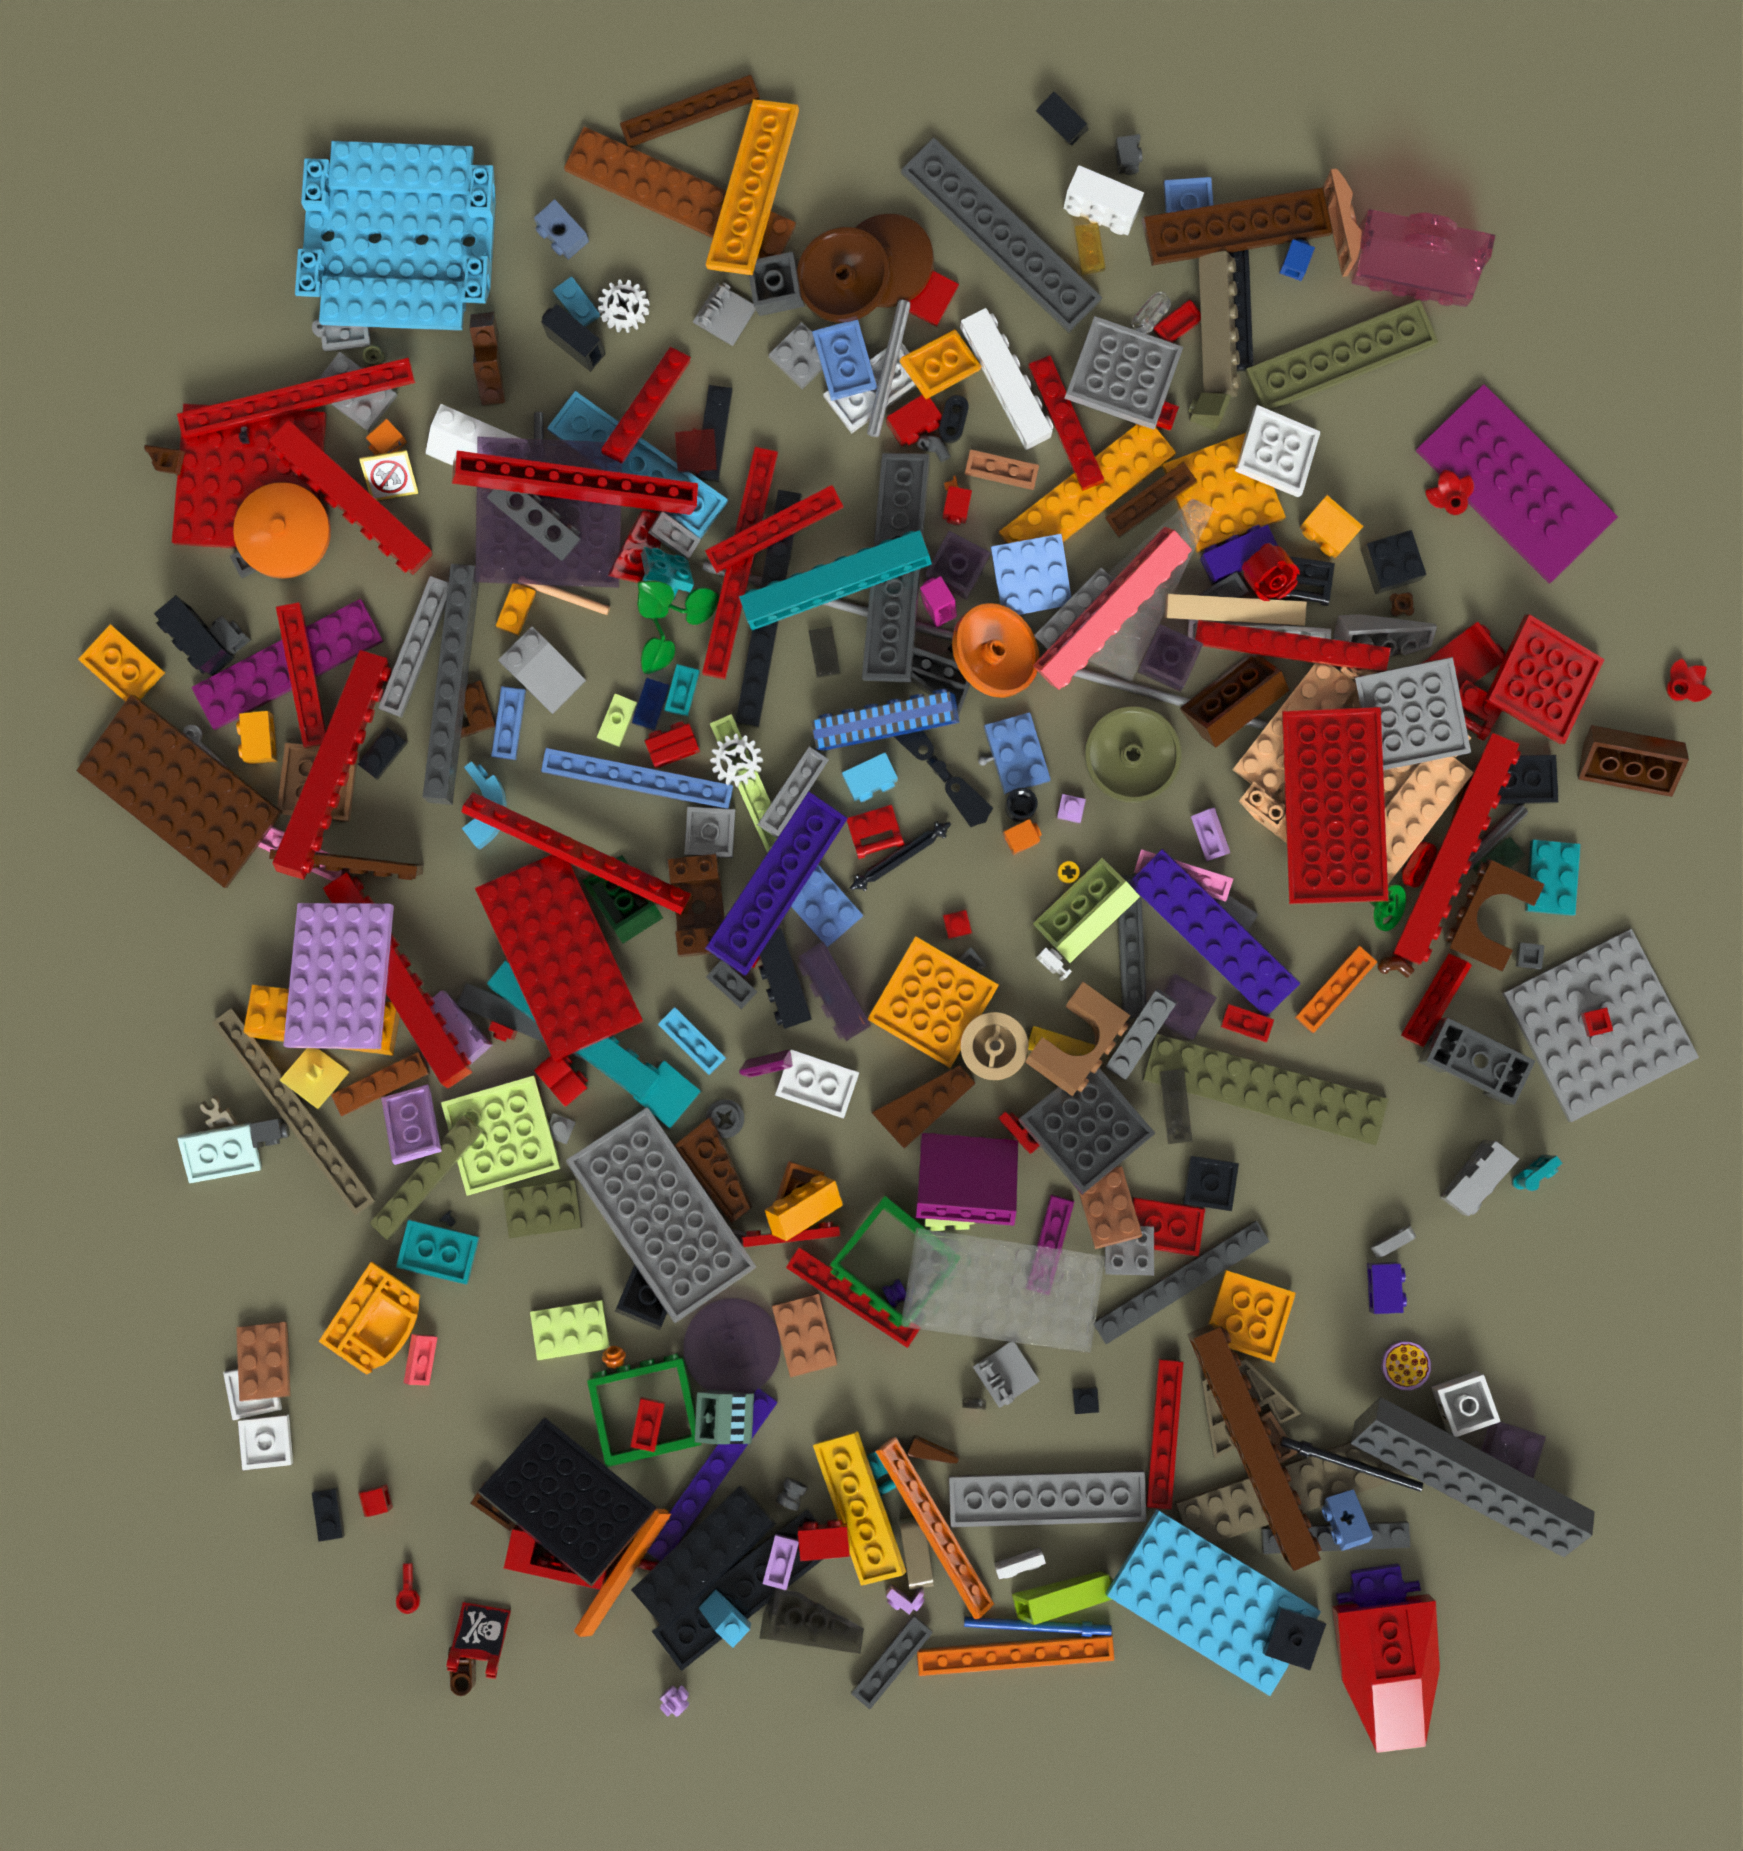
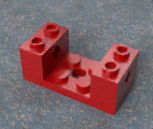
M517 1525L513 1527L503 1569L601 1590L606 1581L608 1568L591 1587L560 1560L555 1559L554 1555L550 1553L537 1555L539 1543Z

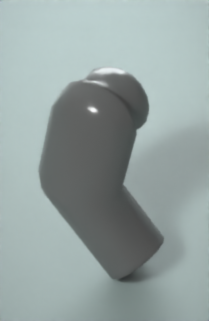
M924 435L918 439V447L924 451L936 453L941 463L951 457L940 438Z

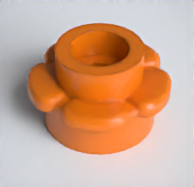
M610 1346L603 1352L602 1360L607 1367L617 1368L624 1364L626 1353L618 1346Z

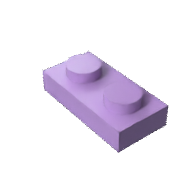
M1215 808L1191 816L1206 861L1230 853Z
M775 1534L763 1584L787 1590L799 1544L798 1539Z

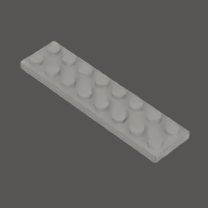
M1144 1470L949 1476L951 1527L1146 1522Z

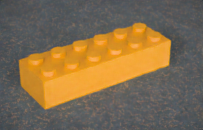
M252 984L243 1031L248 1037L284 1042L289 989ZM385 1002L381 1049L345 1050L393 1056L400 1015L392 1002Z

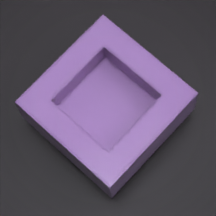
M1062 794L1057 818L1081 823L1086 799Z

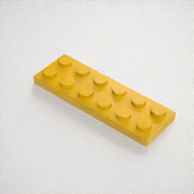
M856 1431L814 1444L813 1447L837 1517L842 1520V1523H848L850 1555L861 1586L904 1575L906 1569L859 1432Z

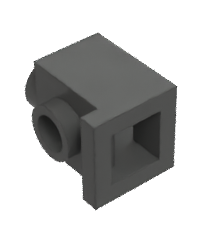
M1140 134L1116 138L1114 148L1119 174L1133 175L1139 172V163L1143 160L1141 147L1138 148L1141 139Z
M224 616L215 619L212 623L213 626L208 629L225 650L232 655L251 641L234 620L229 622Z
M284 1119L249 1124L253 1148L264 1147L263 1142H265V1146L280 1144V1139L290 1136L289 1126L287 1123H284Z

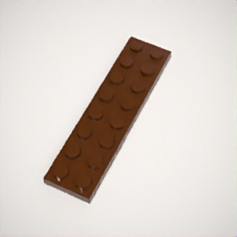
M1323 187L1145 216L1142 219L1152 266L1200 258L1215 252L1227 251L1231 253L1291 243L1293 239L1308 240L1326 237L1333 233Z

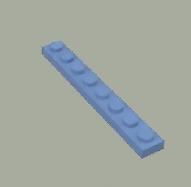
M549 748L545 750L541 768L542 773L722 809H729L734 787L724 783Z

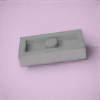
M663 511L659 513L648 531L649 534L678 555L683 556L686 560L690 558L701 540Z

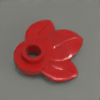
M1443 470L1439 476L1438 487L1427 489L1426 497L1434 507L1445 508L1451 515H1460L1468 507V498L1474 491V482L1470 475L1459 480L1455 473ZM1459 499L1461 502L1460 506L1453 507L1451 504L1452 500Z
M1683 659L1676 661L1670 669L1671 680L1666 687L1668 696L1675 701L1688 699L1692 702H1700L1708 698L1712 691L1705 685H1702L1706 675V666L1695 665L1688 667ZM1676 685L1681 688V693L1675 691Z

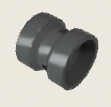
M786 1477L783 1483L785 1489L778 1494L776 1501L789 1509L798 1511L801 1504L800 1496L805 1495L808 1487L797 1480Z

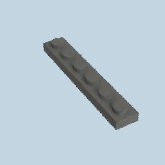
M1409 1522L1368 1523L1373 1534L1371 1540L1368 1543L1346 1550L1410 1548ZM1331 1524L1311 1525L1312 1527L1308 1530L1312 1533L1313 1537L1317 1538L1322 1551H1341L1339 1544L1336 1545L1333 1541ZM1261 1527L1262 1552L1264 1554L1281 1553L1271 1528Z

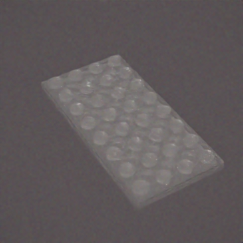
M916 1228L901 1326L1091 1353L1105 1256Z

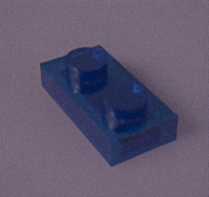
M646 678L632 724L653 731L656 730L670 688L668 684Z

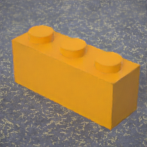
M819 1175L813 1177L804 1186L794 1189L785 1198L775 1201L772 1206L765 1209L772 1235L788 1241L843 1206L836 1181Z

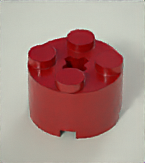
M1271 543L1264 544L1259 551L1242 565L1244 578L1263 601H1270L1269 598L1274 597L1278 600L1288 595L1297 585V573L1300 575L1298 567L1286 551L1280 546H1273Z

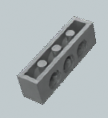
M493 489L487 496L492 503L561 561H564L582 540L578 537L580 532L570 523L567 526L561 523L559 519L562 516L551 507L547 511L540 505L543 500L535 494L528 495L527 493ZM516 494L522 495L524 499L523 505L519 508H514L511 504V498ZM539 510L542 513L540 523L533 524L530 521L529 517L532 511ZM552 526H558L561 529V536L556 540L551 539L548 535V531Z

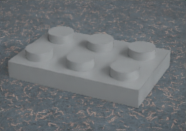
M339 352L319 379L363 368ZM389 389L331 403V405L370 432L398 395Z

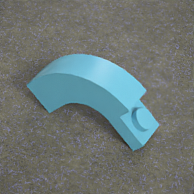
M472 761L464 768L480 788L482 796L507 807L506 795L498 778L492 775L486 779L489 775L481 764L476 766ZM475 818L462 828L478 849H482L491 842L500 831Z

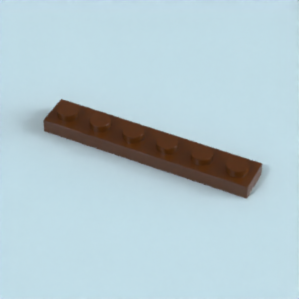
M748 75L621 122L620 127L628 147H633L752 103L753 99L760 100L752 76Z

